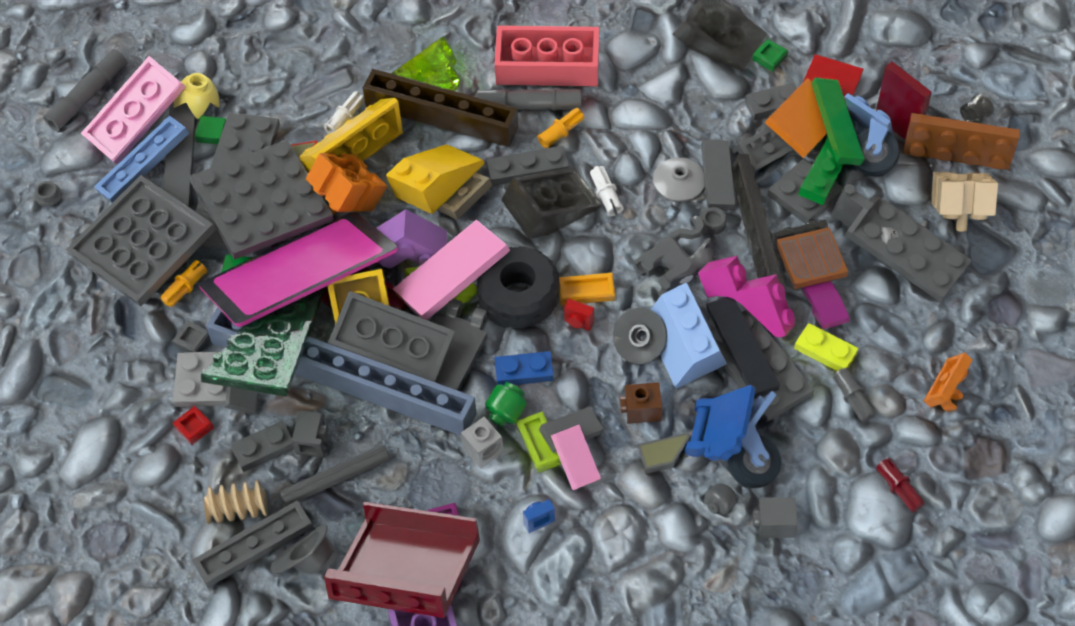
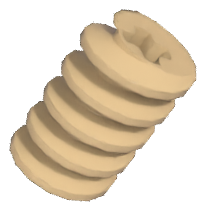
M255 480L254 488L251 490L247 482H243L242 491H238L235 483L231 484L229 493L226 492L223 485H220L218 494L214 493L212 487H208L207 494L204 497V510L208 525L211 524L213 516L217 523H222L225 515L229 521H234L236 513L241 520H246L248 511L252 518H258L260 509L265 517L268 516L266 491L258 480Z

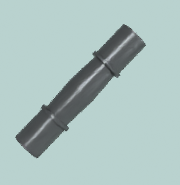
M113 49L97 65H94L92 67L93 70L79 81L66 96H62L60 101L43 116L46 124L53 130L59 131L74 115H77L79 109L91 100L106 83L109 84L112 78L128 64L123 54Z
M552 88V91H506V89L478 90L477 92L478 98L515 107L517 110L552 109V111L573 110L575 108L581 110V89Z

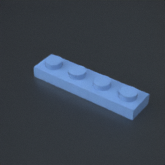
M169 115L99 181L94 188L109 202L113 203L140 175L145 176L189 134L188 130Z

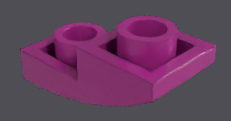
M831 281L801 288L803 294L812 304L813 316L823 329L850 322V317L843 301Z

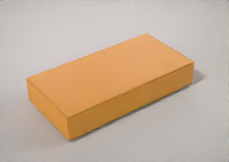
M613 273L559 277L561 306L566 305L568 299L583 304L615 301Z

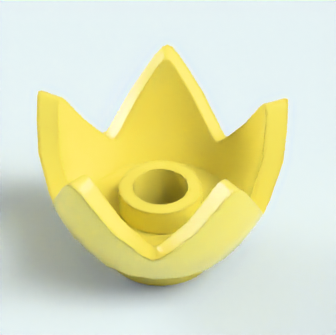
M193 73L180 81L186 88L174 100V108L187 103L193 115L199 119L210 103L215 107H220L216 86L205 75Z

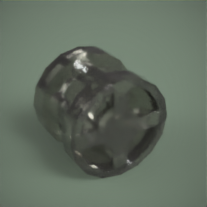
M976 94L971 98L970 102H966L960 108V114L964 121L980 124L984 118H988L994 113L992 102L983 94Z

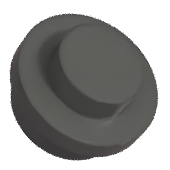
M44 181L38 184L34 193L36 202L45 207L56 204L62 196L59 186L51 181Z

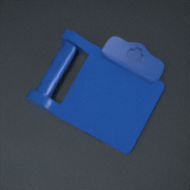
M748 385L713 399H698L695 405L697 415L691 441L686 444L685 453L692 457H700L704 454L706 458L712 461L719 459L727 461L732 455L738 454L741 451L742 439L747 433L756 388Z

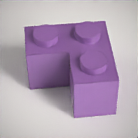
M406 209L376 228L398 247L396 253L377 262L389 269L407 258L421 266L447 244V231Z

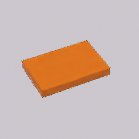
M808 78L765 121L766 125L803 158L827 134L811 85L812 81Z

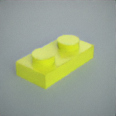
M810 323L807 324L794 346L795 350L836 371L849 368L858 352L857 347Z

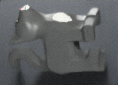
M693 216L691 219L695 225L693 230L679 228L672 231L669 236L660 239L654 248L645 251L633 261L634 269L641 276L646 274L648 277H651L655 274V268L658 266L662 268L665 274L658 280L662 287L659 291L660 295L686 282L690 283L708 262L716 261L715 253L710 247L712 242L710 238H707L692 256H689L678 243L680 238L692 240L701 237L705 232V222L698 216Z

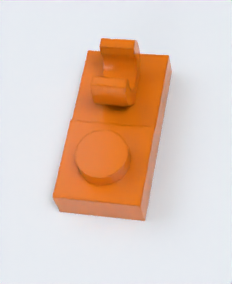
M966 353L947 358L923 402L929 407L941 404V407L947 412L956 410L957 406L952 403L951 398L955 401L963 398L962 392L956 389L958 383L967 377L969 373L968 368L973 359Z

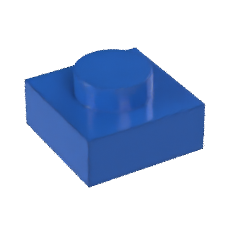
M550 499L544 502H534L523 511V523L528 533L555 522V508Z

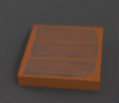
M830 227L777 239V248L794 289L847 277V267Z

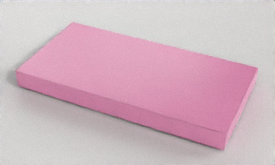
M149 56L81 134L113 162L119 164L186 86Z
M475 220L395 286L393 290L422 319L428 320L505 256L510 249L501 239L479 221Z

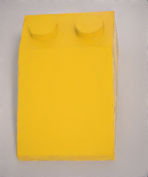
M445 144L403 158L386 176L396 198L433 214L485 163L483 159Z
M383 269L348 275L327 285L335 324L349 291L390 306Z

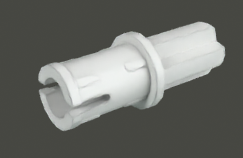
M358 91L353 92L342 106L336 108L332 118L324 125L325 131L328 134L333 133L348 120L353 119V115L365 101L364 96Z
M595 166L590 171V175L597 188V197L601 198L608 216H615L613 205L617 213L620 214L624 208L615 192L617 189L616 185L611 183L603 166Z

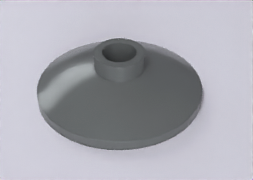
M633 308L626 311L619 317L613 330V342L617 352L622 358L635 364H645L656 359L662 353L667 341V330L662 318L647 308ZM642 331H645L647 333V338L645 341H641L640 339V333Z

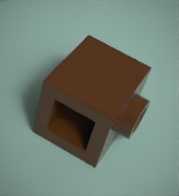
M659 382L625 385V396H620L619 399L621 413H626L627 424L662 421V400Z

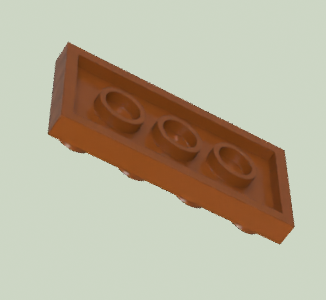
M912 113L904 142L903 154L1009 170L1020 138V130Z

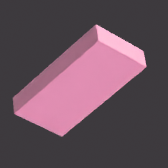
M580 425L551 435L572 490L601 479Z

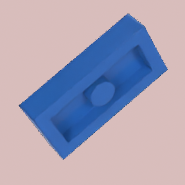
M550 351L494 357L497 385H504L505 382L520 385L554 381Z

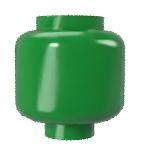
M505 382L504 385H496L485 402V409L490 413L488 419L501 427L505 423L516 424L527 405V400L524 398L525 392L508 382Z

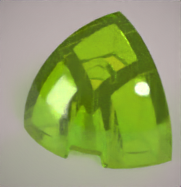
M444 36L391 73L453 91L459 88L461 82V75L453 68L457 63V59Z

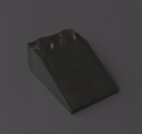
M695 0L672 35L691 50L743 71L767 33L726 0Z
M575 167L515 177L501 199L528 239L550 235L599 210L602 206Z

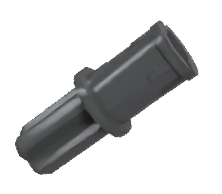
M848 368L837 371L832 378L841 389L844 401L850 403L860 420L866 422L873 418L875 411L864 396L865 390L863 387H859Z

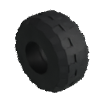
M523 246L509 247L510 251L477 278V293L481 308L487 310V315L491 320L505 327L526 328L537 325L548 318L558 304L560 281L557 268L554 266L553 261L541 251ZM514 283H526L531 286L529 289L521 292H513L506 289Z

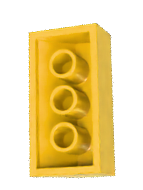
M396 98L380 99L375 104L368 106L355 118L348 120L342 127L326 135L319 143L306 149L299 158L307 173L311 170L319 153H334L337 157L341 154H355L360 160L364 161L400 136L403 130L398 100Z

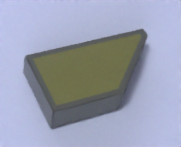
M690 433L638 444L637 449L645 474L673 468L687 442H690Z

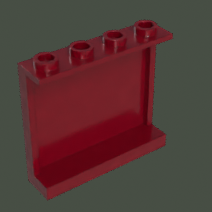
M364 502L365 520L338 570L328 568L324 576L328 598L445 618L480 541L477 518Z

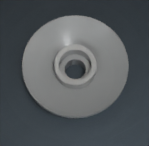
M671 158L662 162L656 168L653 175V184L656 191L667 200L673 202L691 201L697 198L705 188L704 171L699 164L690 159Z

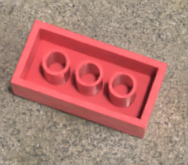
M497 26L495 51L496 85L598 86L599 27Z

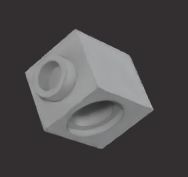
M485 417L461 432L463 449L480 469L503 453L502 436Z

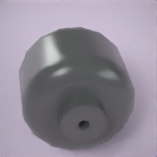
M722 483L712 486L704 497V502L712 513L720 512L727 514L737 501L736 494L732 488Z

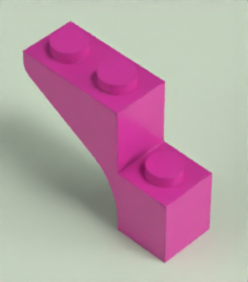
M738 256L708 262L698 272L707 298L724 296L738 301L776 337L786 336L794 327V313L788 307L785 299V289L779 283L777 274L747 281L745 268L740 264Z

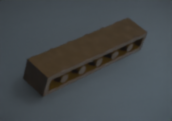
M373 68L362 87L366 107L375 104L380 99L396 98L399 103L400 116L403 118L510 147L519 128L518 110L515 107Z

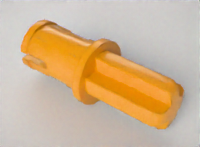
M575 108L560 120L555 119L548 129L537 136L538 142L543 148H550L562 137H567L569 135L568 131L584 120V114L579 108Z
M194 260L181 275H177L174 278L175 282L160 298L166 306L173 307L187 292L191 293L193 291V286L207 273V269L202 263L197 267L200 262Z

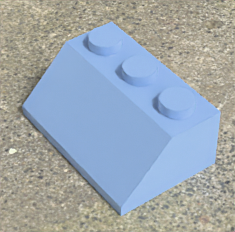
M687 282L662 294L651 310L662 318L666 326L667 341L660 356L677 389L727 363Z

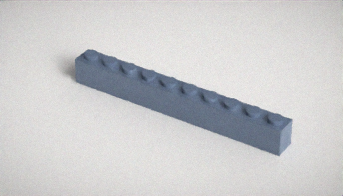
M217 307L206 325L211 342L214 345L461 435L462 431L471 426L477 414L475 397L262 319H256L244 326L237 327Z

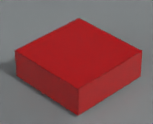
M196 406L173 422L174 428L191 446L214 429L212 422Z

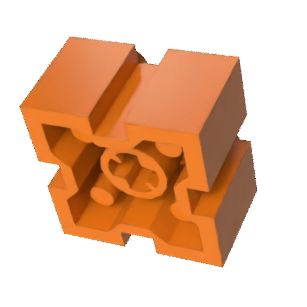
M319 153L306 177V180L313 186V190L317 194L326 196L325 199L329 202L328 207L333 215L336 211L340 213L373 211L387 188V185L375 173H370L367 170L368 166L355 154H341L337 157L334 153Z

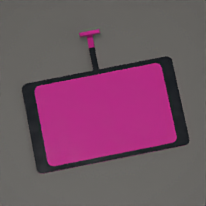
M350 212L281 245L278 243L270 246L272 249L202 281L199 286L235 326L241 327L396 253L398 247L358 213Z

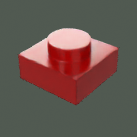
M568 299L564 307L565 322L574 328H583L590 331L594 324V307Z

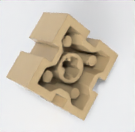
M933 172L931 204L940 215H943V218L957 219L956 230L965 232L967 231L968 214H970V218L984 220L987 219V216L996 215L998 183L988 173L956 174L955 172Z

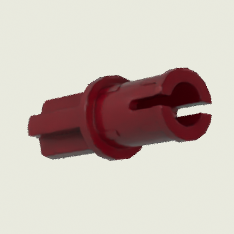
M891 458L884 459L876 466V471L890 486V492L892 494L897 493L911 512H916L924 505V501L909 484L911 481L909 476H905Z

